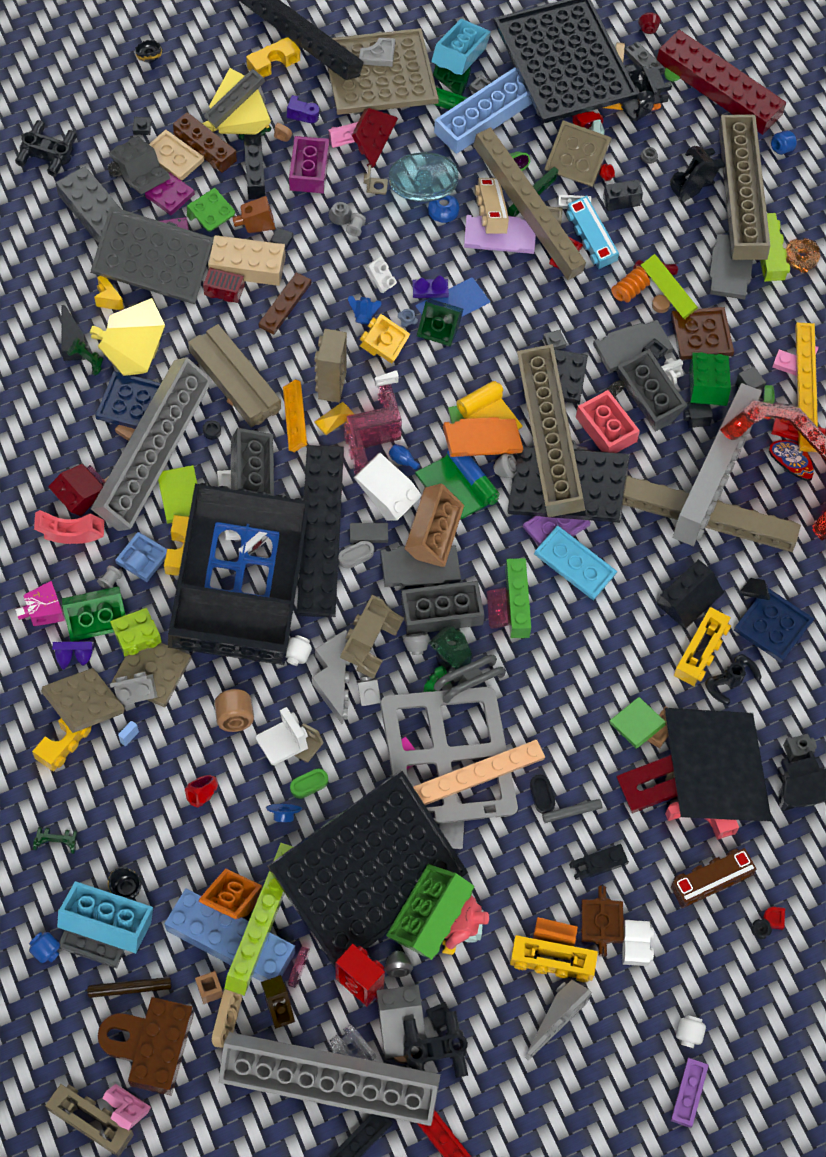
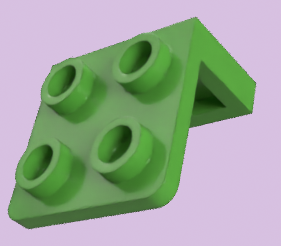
M213 188L187 205L186 216L190 221L197 218L207 231H212L235 216V210L218 190Z

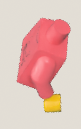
M472 895L463 905L460 916L452 924L449 935L445 937L448 940L442 942V945L445 946V949L442 951L444 954L453 955L458 944L478 933L479 924L486 925L489 922L488 912H482L481 906L476 903V899Z

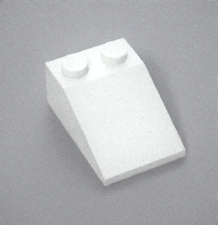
M378 453L354 477L387 521L398 520L422 496L412 481L381 453Z

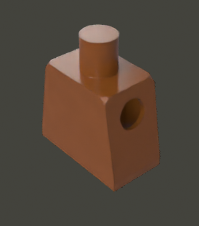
M267 196L242 204L240 206L242 214L232 217L234 226L245 225L248 233L276 229Z

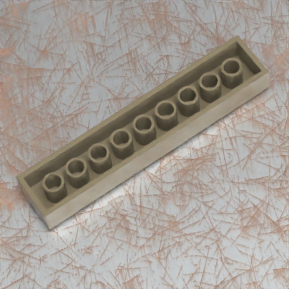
M721 115L719 135L722 161L725 163L723 175L732 260H768L770 237L756 115Z
M553 344L517 351L547 516L549 518L585 511Z

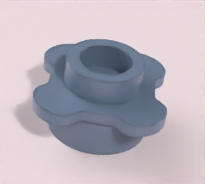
M404 309L397 315L401 320L402 327L418 323V319L415 318V313L411 309Z

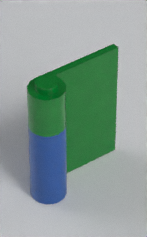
M448 450L446 457L415 472V475L425 488L442 483L464 505L460 520L489 504H495L499 500L500 493L471 456L450 457Z

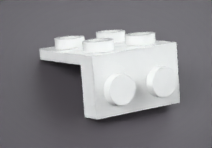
M287 707L280 710L283 722L256 736V741L272 765H277L308 749L306 742L307 732L303 726L299 727L297 716L294 712L290 713Z

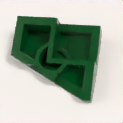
M435 65L433 76L453 93L463 96L471 68L469 67L460 75Z

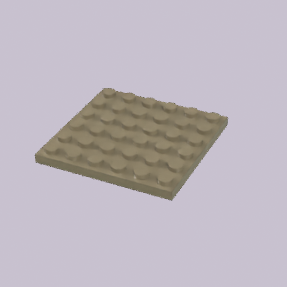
M421 28L332 38L358 58L360 56V48L373 46L378 38L395 39L393 67L363 65L360 77L349 80L343 79L328 68L337 115L363 112L367 108L385 110L438 104L437 90Z

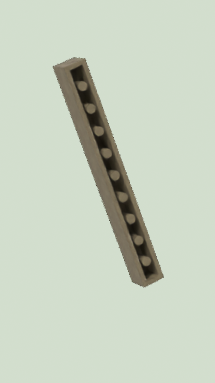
M490 127L476 134L473 144L474 148L566 279L570 280L582 274L586 261Z
M627 475L623 505L678 520L689 493ZM717 500L714 512L709 515L711 517L705 528L793 552L801 524L792 520H783L774 515H765L756 510H747L738 505H729Z

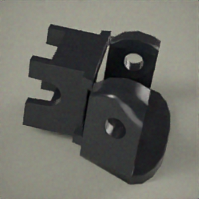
M638 64L625 65L638 94L637 99L622 102L620 105L630 119L638 121L652 111L654 104L668 102L669 94H660L671 90L672 85H665L660 74L664 70L663 65L652 68L641 67ZM643 71V80H639L640 72Z
M692 146L687 150L685 155H691L693 157L685 172L675 173L670 180L671 188L680 203H684L699 194L703 187L715 184L713 179L719 169L725 167V163L721 159L714 160L710 158L711 155L715 154L713 148L703 149L699 146Z
M808 751V759L788 764L786 758L782 759V766L778 767V772L783 782L779 790V807L782 811L790 810L794 807H807L826 802V769L824 767L819 768L813 751Z

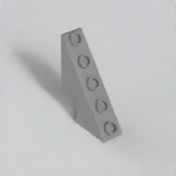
M346 630L315 648V657L324 669L312 676V685L341 724L348 717V708H344V701H348L349 689H345V683H349V671H346V665H350V662L340 658L348 641L345 639L347 636Z

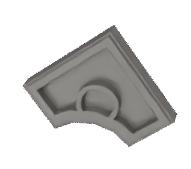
M378 38L373 46L360 48L359 59L364 62L363 65L393 67L395 39Z

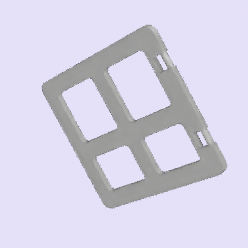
M491 687L469 688L455 695L449 703L443 702V697L449 690L383 697L380 706L392 776L402 770L408 778L407 766L435 764L438 777L452 772L451 762L485 759L507 751L495 690ZM481 702L484 707L490 743L448 746L441 706ZM423 707L427 712L433 748L405 751L402 746L396 710ZM510 772L497 777L501 800L460 804L457 800V794H453L442 799V806L427 807L430 813L434 812L435 818L433 819L437 824L512 816L518 810L512 774ZM494 806L495 812L485 813L484 807Z

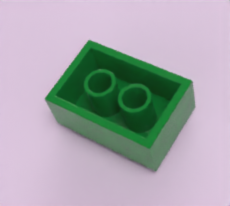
M692 352L689 368L691 403L727 406L731 391L729 356Z

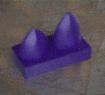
M441 275L435 279H424L421 277L413 280V298H449L448 279Z
M53 642L52 650H55V657L59 666L65 670L71 661L73 650H75L78 662L84 666L92 656L95 642Z

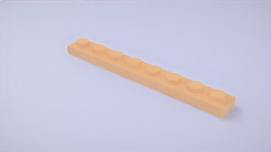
M534 740L413 786L424 805L542 761L545 755L538 741Z

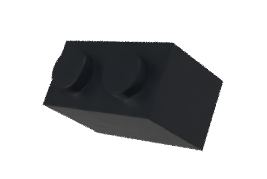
M639 179L605 185L603 194L607 211L641 206L643 197Z

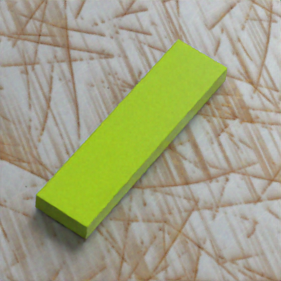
M655 254L641 264L683 319L698 309L697 305Z

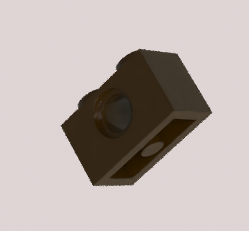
M279 975L262 981L263 993L275 1029L294 1023L295 1018L282 976Z

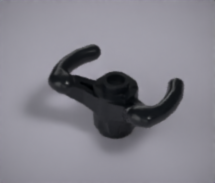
M743 654L736 656L735 662L728 666L722 674L709 677L706 680L705 686L708 692L718 702L729 705L730 699L717 692L715 686L724 684L729 687L740 686L746 675L743 664H746L751 669L756 680H761L762 676L756 663Z

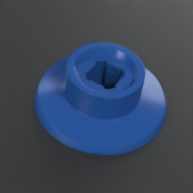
M272 804L266 806V809L274 813V821L292 822L294 821V813L300 812L302 807L292 804Z

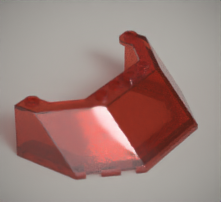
M752 398L720 429L728 439L737 440L754 423L759 422L763 418H777L780 421L790 422L826 461V436L796 405ZM826 510L817 518L812 526L814 533L821 541L826 539Z

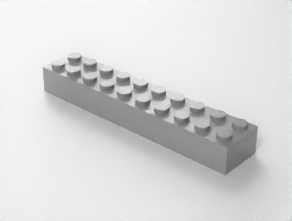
M187 357L173 361L91 508L117 531L132 528L212 382V379Z
M741 383L682 508L672 538L691 546L695 545L696 540H701L704 533L703 529L707 527L711 517L709 515L714 512L717 500L720 499L722 494V488L726 485L729 474L734 468L735 462L733 461L738 459L741 452L739 448L744 446L747 439L745 435L750 433L753 426L751 422L757 418L758 410L763 401L760 398L761 390Z
M229 1032L223 1046L218 1083L431 1126L441 1074Z

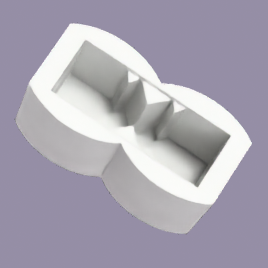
M624 921L623 965L648 966L650 960L653 961L654 949L650 948V940H653L654 929L650 927L649 921Z

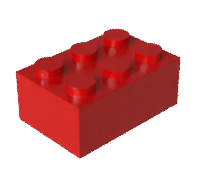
M352 944L336 961V980L368 1007L376 998V991L384 989V967L377 960L372 961L364 948L361 946L357 948Z

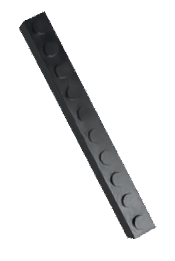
M238 0L343 79L349 80L360 77L364 63L361 59L281 0Z

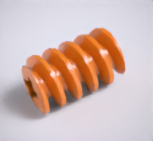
M637 266L631 273L627 274L626 277L612 287V294L618 301L628 303L631 301V298H635L636 294L638 295L641 290L650 285V279L646 271Z

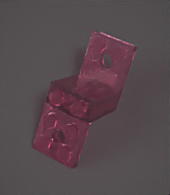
M391 384L378 386L379 404H383L384 408L347 416V423L344 424V439L346 444L350 446L349 456L355 463L353 465L355 476L368 464L364 450L365 447L401 440L402 419Z

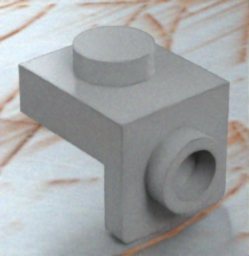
M367 675L360 677L361 680H357L356 683L361 706L380 703L378 680Z

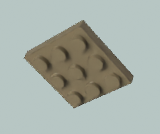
M562 121L544 170L550 171L553 167H556L559 170V176L593 188L612 138Z
M160 643L154 648H146L135 655L126 656L112 683L116 682L115 678L127 676V679H133L134 674L137 673L153 674L158 697L148 699V701L166 707L192 658L187 653L168 648V645Z
M94 668L42 686V694L72 733L121 715L125 710L124 706Z

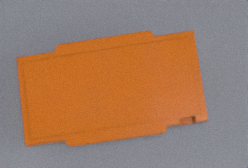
M498 417L461 419L454 424L444 422L443 424L450 457L522 453L523 451L515 419H499Z

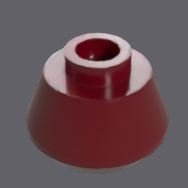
M653 12L644 13L638 20L640 28L646 34L655 33L661 23L660 16Z

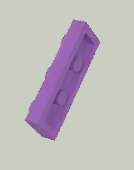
M690 1058L687 1059L671 1117L672 1122L692 1128L708 1064Z

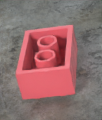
M609 390L578 406L576 419L601 452L618 453L637 442L640 430Z

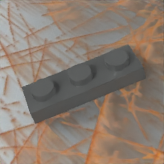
M64 930L59 942V949L114 968H118L125 951L124 949Z

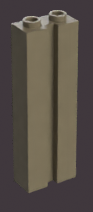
M219 324L207 330L205 335H198L188 341L189 352L227 399L229 398L235 409L250 427L261 424L266 418L276 415L281 410V399Z

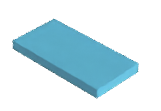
M558 525L534 552L535 556L593 601L617 573L614 568Z

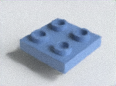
M137 532L115 561L116 564L148 582L164 562L167 549Z

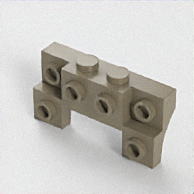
M372 595L362 615L358 614L353 623L355 628H350L345 638L348 641L340 658L358 666L356 671L374 679L383 660L372 655L370 651L381 629L396 636L404 618L393 612L382 599Z

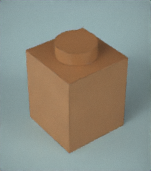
M216 971L195 978L203 1004L222 998L223 992Z

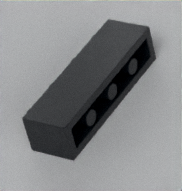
M261 131L258 134H244L248 199H259L265 196Z

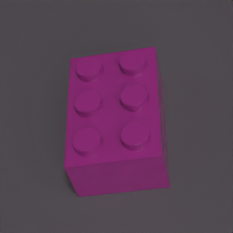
M295 136L289 174V191L324 194L329 159V139Z

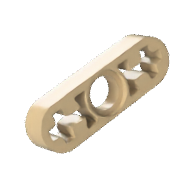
M226 989L223 992L212 1034L213 1045L223 1048L229 1032H234L242 1001V995Z

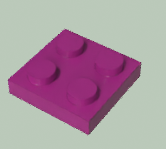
M168 172L170 179L145 192V197L166 213L172 215L193 197L195 192L191 187Z

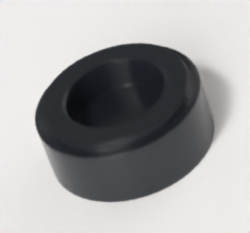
M211 420L203 425V434L207 439L214 440L220 437L222 432L221 425L217 421Z

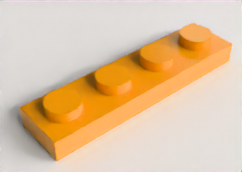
M295 379L283 387L288 446L292 452H296L307 445L301 381Z

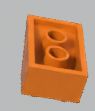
M225 869L199 898V902L234 919H239L249 915L254 909L262 885Z

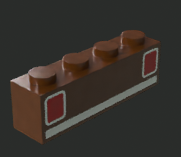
M745 848L741 850L734 849L722 859L720 857L714 858L707 866L699 865L687 875L682 873L676 876L670 888L683 909L753 876L757 868Z

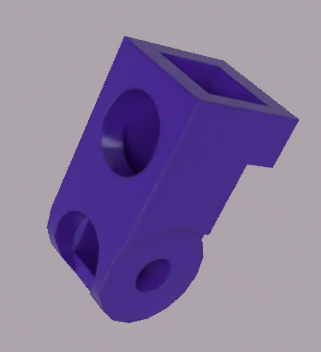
M292 95L287 106V118L306 123H316L319 120V106L315 103L298 101L299 97Z

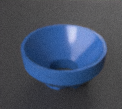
M438 194L428 204V213L437 222H451L459 214V203L455 197L449 194ZM447 200L449 204L443 206L439 203V201Z

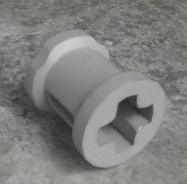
M353 213L351 215V222L346 227V232L351 236H360L362 232L361 227L365 224L366 218L362 214Z
M109 565L106 573L97 582L104 589L113 588L117 579H121L122 573L117 568Z

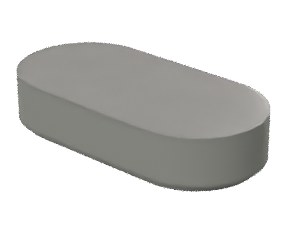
M360 541L342 550L338 557L339 564L343 568L349 569L371 559L374 555V546L369 541Z

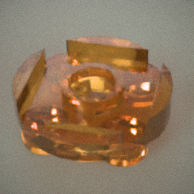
M803 238V240L793 239L786 247V262L794 269L805 273L817 266L821 257L820 248L814 241L808 238ZM804 252V253H806V255H805V256H801L799 253L802 254V253Z

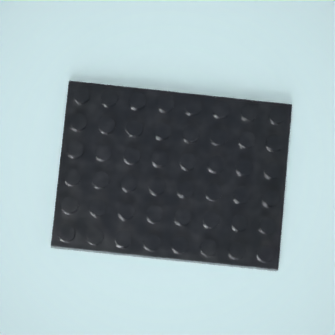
M561 0L494 18V24L542 124L637 99L638 92L591 0Z
M402 770L267 866L335 970L336 961L352 944L357 948L361 946L367 949L388 933L428 864L454 872L461 877L468 873Z

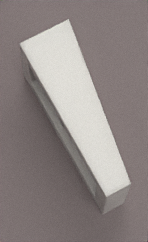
M397 370L375 377L376 387L398 383Z

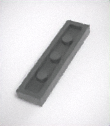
M252 69L203 116L217 128L266 82L265 79Z

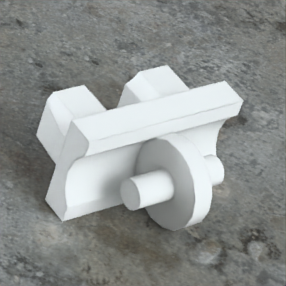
M382 256L376 257L373 262L366 265L370 273L369 277L371 280H374L380 293H384L397 283Z
M673 358L667 359L664 362V366H661L673 385L677 384V378L683 376V361L681 359L676 361Z

